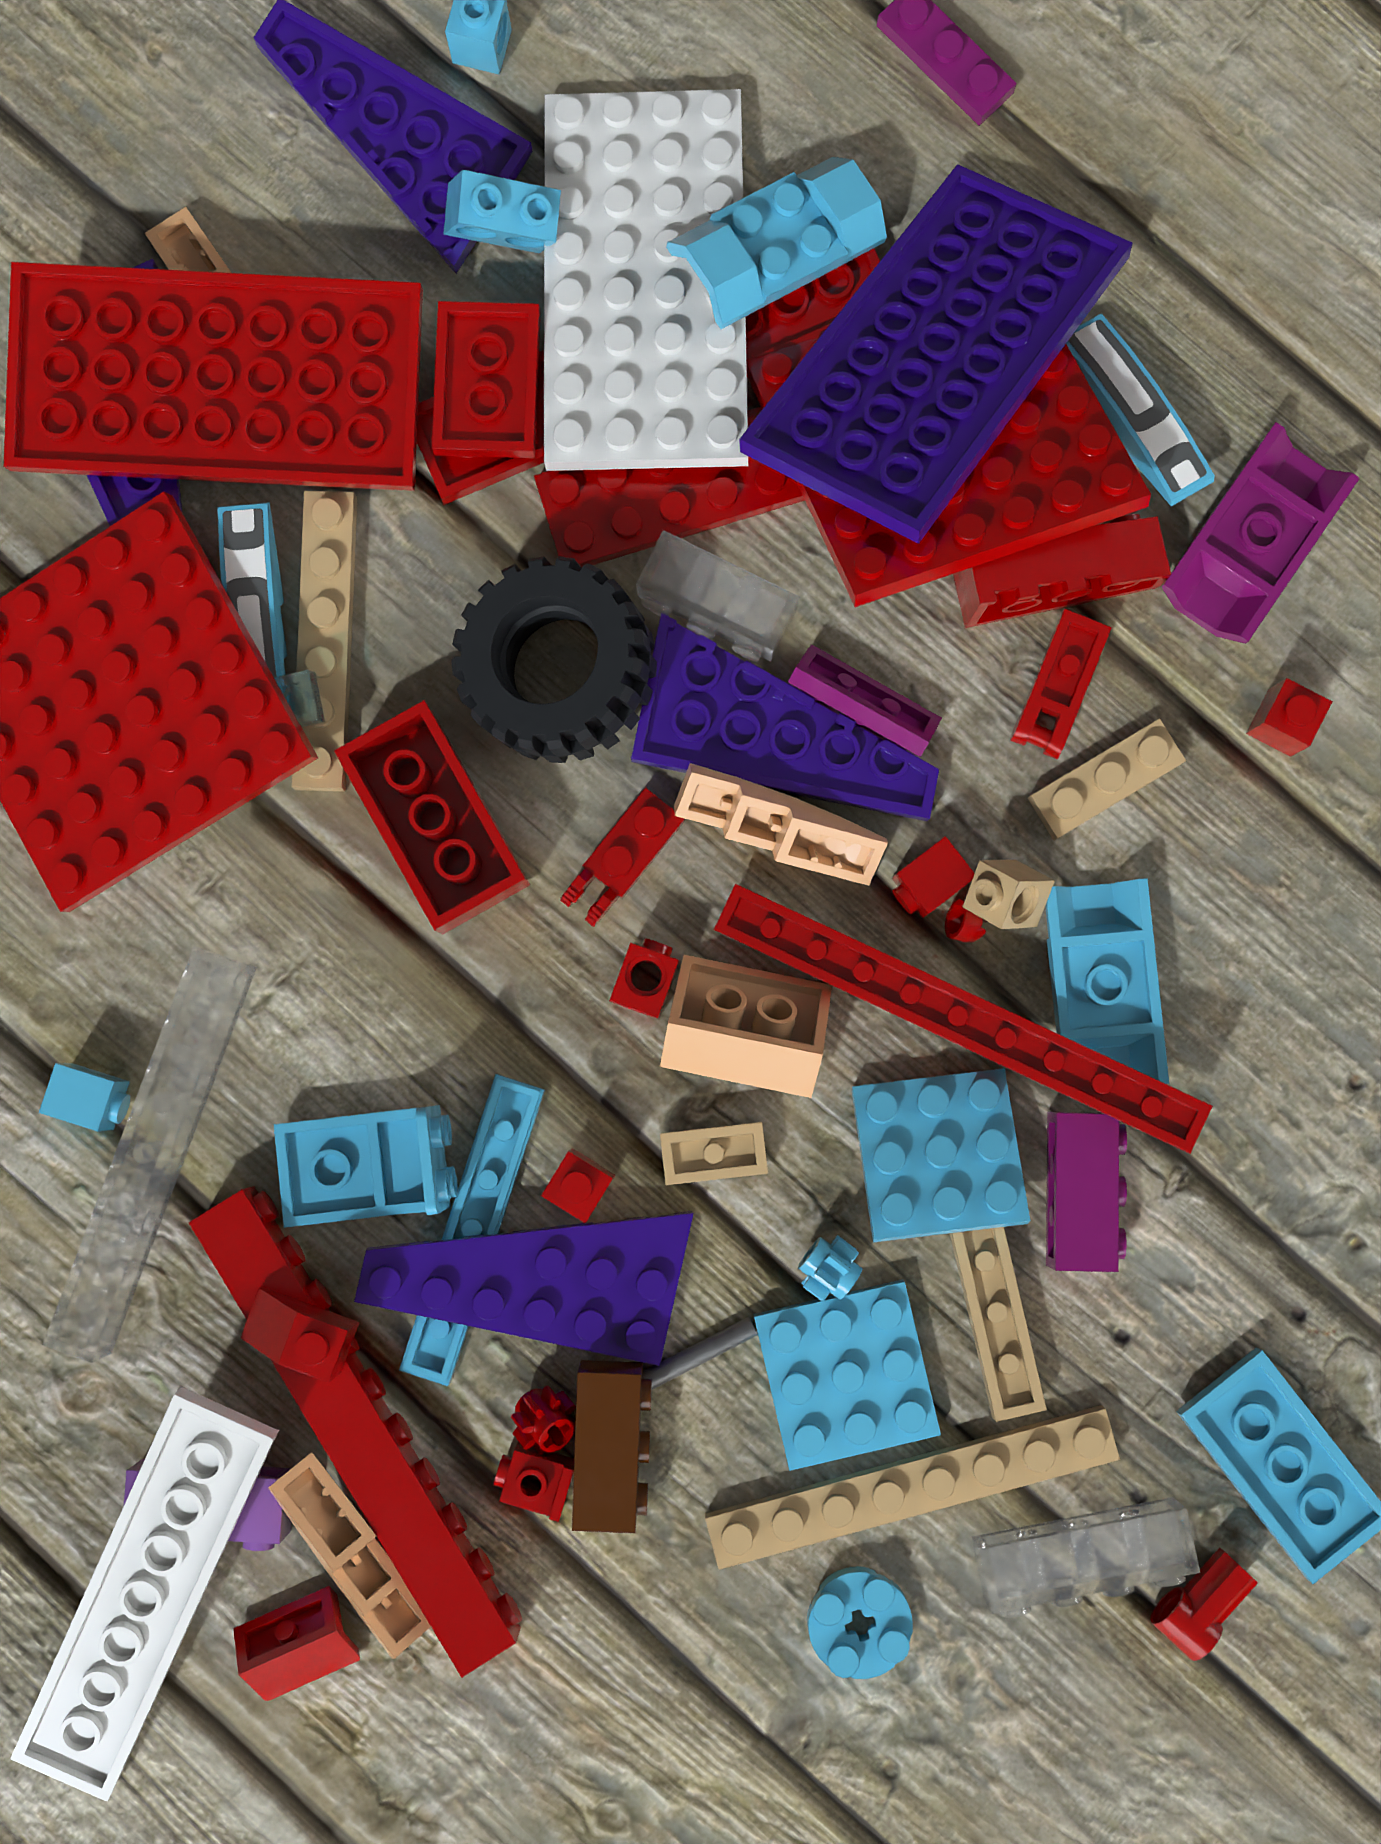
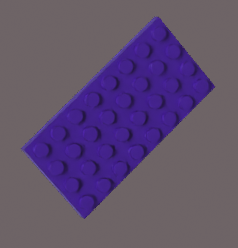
M957 164L739 438L740 452L919 544L1129 259L1133 242Z

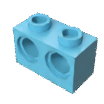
M462 170L448 183L444 235L541 253L544 251V244L545 246H551L556 243L561 190Z

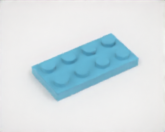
M1256 1347L1176 1411L1301 1573L1312 1584L1316 1583L1381 1530V1501L1263 1350Z

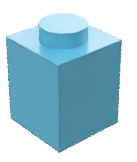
M55 1063L39 1113L97 1132L114 1130L115 1124H120L125 1118L130 1105V1095L126 1094L130 1081L73 1063Z

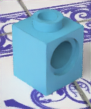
M453 0L445 29L453 64L500 75L512 31L507 0Z

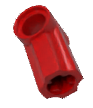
M1219 1547L1184 1588L1176 1587L1161 1598L1151 1614V1623L1190 1660H1200L1218 1643L1223 1632L1222 1623L1258 1582Z

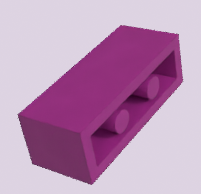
M1047 1112L1046 1266L1055 1271L1119 1272V1259H1125L1127 1239L1125 1229L1119 1228V1207H1125L1127 1184L1125 1177L1119 1176V1155H1125L1127 1150V1130L1125 1124H1119V1120L1104 1113Z

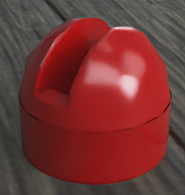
M958 899L949 908L945 919L946 936L960 942H975L986 934V930L981 927L983 923L988 921L963 908L965 900Z

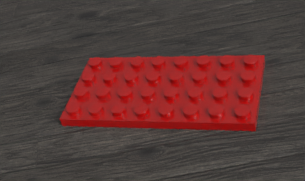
M11 262L3 467L9 471L415 491L423 287L419 282Z

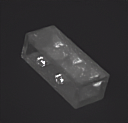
M664 530L636 583L637 596L643 599L641 604L649 611L661 616V612L668 616L670 613L688 621L686 626L694 633L703 635L711 640L715 635L733 643L732 650L756 662L759 661L760 657L772 661L798 609L800 596Z

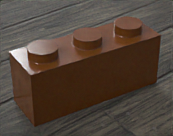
M581 1360L577 1375L572 1531L635 1533L637 1515L647 1516L648 1483H638L639 1463H649L650 1431H640L641 1411H651L652 1379L642 1378L643 1362Z

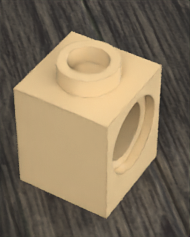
M979 860L963 908L1000 929L1037 927L1055 880L1018 860Z

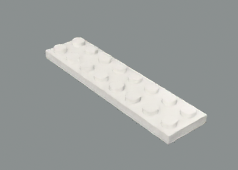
M182 1386L178 1388L14 1749L11 1760L104 1801H108L279 1430Z

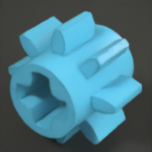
M838 1235L831 1244L822 1237H819L808 1249L798 1265V1269L807 1275L801 1283L804 1285L803 1288L822 1302L829 1293L841 1300L854 1286L863 1270L862 1267L854 1262V1259L859 1254L857 1249Z

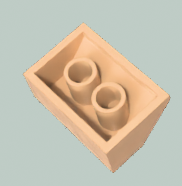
M683 955L668 1020L660 1067L812 1098L823 1057L832 985Z

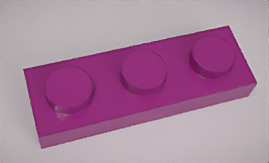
M894 0L878 15L877 27L978 126L1014 94L1017 83L931 0Z
M812 644L796 665L788 683L801 689L805 694L845 714L846 717L855 721L856 724L872 729L889 739L890 742L904 750H909L919 757L923 754L942 720V717Z

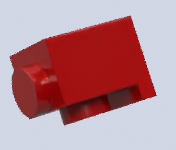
M518 1442L513 1456L503 1454L494 1480L495 1486L503 1488L499 1502L549 1516L550 1520L559 1522L574 1472V1458L554 1452H544L543 1455H540L533 1446L525 1450ZM534 1475L540 1479L541 1488L537 1491L525 1488L522 1479L525 1476Z

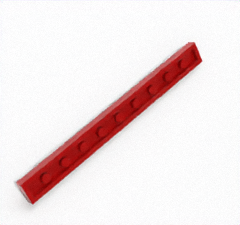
M734 885L715 925L714 930L1189 1154H1191L1213 1107L1204 1101L740 885Z

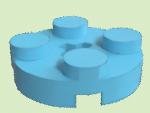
M856 1566L834 1572L819 1586V1591L814 1596L812 1604L810 1603L807 1613V1626L813 1649L819 1659L829 1666L831 1672L838 1677H851L854 1679L874 1678L891 1670L908 1655L910 1649L909 1642L913 1632V1621L906 1597L896 1583L884 1575L877 1574L873 1569ZM862 1610L864 1617H874V1624L868 1626L866 1634L858 1635L856 1631H848L845 1628V1624L852 1621L851 1612Z

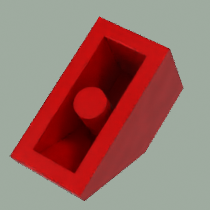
M259 1287L240 1338L275 1363L329 1383L343 1369L359 1322L270 1289Z

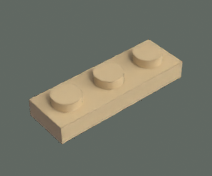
M1159 718L1028 797V800L1055 841L1186 762V759Z

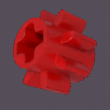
M549 1385L543 1389H532L518 1400L515 1406V1413L511 1414V1419L518 1426L512 1434L525 1450L533 1446L540 1455H543L544 1452L558 1451L573 1436L576 1420L571 1413L576 1406L564 1391L555 1394Z

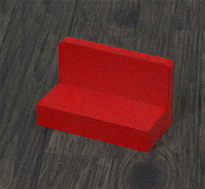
M330 1586L233 1628L238 1675L265 1701L277 1698L360 1660L359 1648L343 1631L338 1595Z

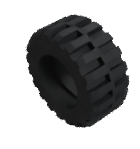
M545 556L531 558L528 561L529 568L520 570L516 564H513L501 570L504 579L494 585L490 580L486 581L478 589L483 597L476 606L470 602L467 603L461 614L467 621L464 630L456 629L452 645L461 652V656L454 657L451 660L452 674L462 682L456 690L462 703L472 710V718L507 747L513 748L521 755L534 760L541 756L550 763H565L568 755H574L581 761L594 757L593 747L602 744L606 749L617 744L620 740L615 733L623 725L632 730L640 720L635 710L639 703L648 705L653 690L647 683L648 678L656 677L657 661L651 655L655 644L652 633L644 623L645 618L624 589L614 579L609 580L601 569L589 563L581 568L574 558L562 556L556 559L555 565H551ZM577 620L586 623L597 637L598 653L593 671L583 686L569 697L554 703L535 704L524 699L517 691L514 673L517 656L525 641L539 628L555 621Z

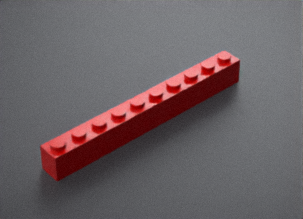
M255 1186L241 1189L190 1221L189 1225L246 1320L259 1287L270 1289L330 1311L328 1308L332 1306V1300L326 1288L318 1279L311 1281L301 1264L306 1259L300 1245L291 1235L284 1236L275 1221L279 1217V1213L274 1202L265 1191L258 1193ZM355 1336L341 1373L329 1383L281 1366L271 1360L461 1678L516 1644L521 1629L519 1622L522 1621L517 1604L508 1593L500 1594L491 1579L495 1572L488 1556L480 1547L475 1550L473 1549L464 1534L467 1530V1524L462 1513L453 1502L448 1505L436 1488L440 1485V1480L434 1467L427 1458L419 1459L409 1443L413 1440V1435L407 1422L398 1412L392 1415L382 1397L386 1395V1390L381 1379L372 1368L365 1370L355 1352L359 1350V1345Z

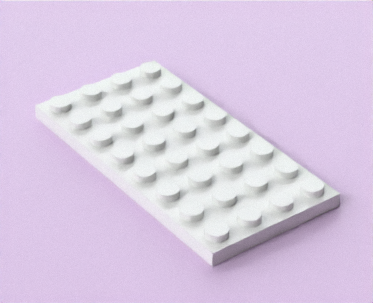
M741 89L545 95V187L561 190L556 243L551 246H545L544 244V464L546 471L748 466V456L740 452L739 438L748 428L746 318L744 317L720 329L715 322L707 289L687 259L671 256L666 248L668 241L709 221L711 214L743 198Z

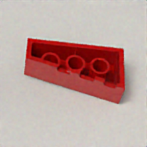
M1128 514L1118 517L1110 523L1094 525L954 573L953 577L964 626L969 628L1159 588L1171 576L1158 516L1140 518V514Z

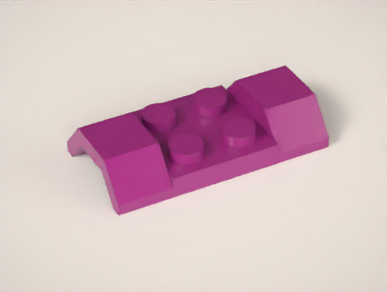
M1275 422L1195 536L1187 551L1171 572V576L1162 585V589L1173 607L1216 637L1244 644L1249 642L1360 478L1352 472L1325 469L1295 449L1285 428Z

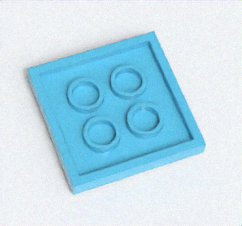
M1005 1068L852 1086L851 1092L873 1242L1024 1225L1031 1221Z
M903 1279L848 1292L841 1300L835 1296H829L823 1302L817 1299L753 1314L789 1471L941 1436L909 1297Z

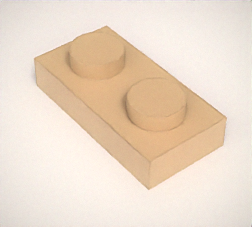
M762 1122L660 1133L665 1185L768 1174Z

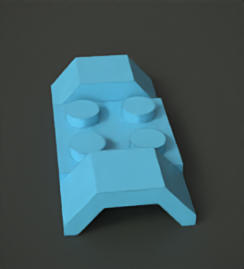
M831 157L798 175L793 172L711 214L709 221L668 241L666 248L671 256L687 259L707 289L715 322L720 329H723L883 244L887 234L881 200L853 159Z
M1148 878L1087 886H1053L1045 908L1056 1033L1158 1081L1169 1084Z

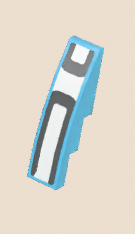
M1101 313L1080 325L1066 344L1133 463L1170 506L1213 483L1215 475L1188 429L1158 384Z
M270 502L219 506L217 511L221 583L290 705L284 658L288 655L280 607L284 604Z

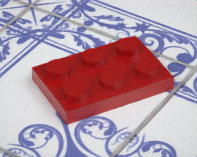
M438 301L432 451L435 456L535 458L541 317L539 304Z

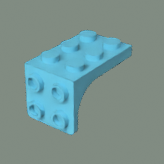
M440 1105L274 1124L284 1228L407 1213L426 1212L427 1215H434L450 1208V1199L457 1197L456 1171L454 1166H446L445 1146L452 1145L451 1122L449 1115H441Z

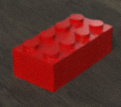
M425 700L334 750L434 931L443 935L531 885L434 712Z

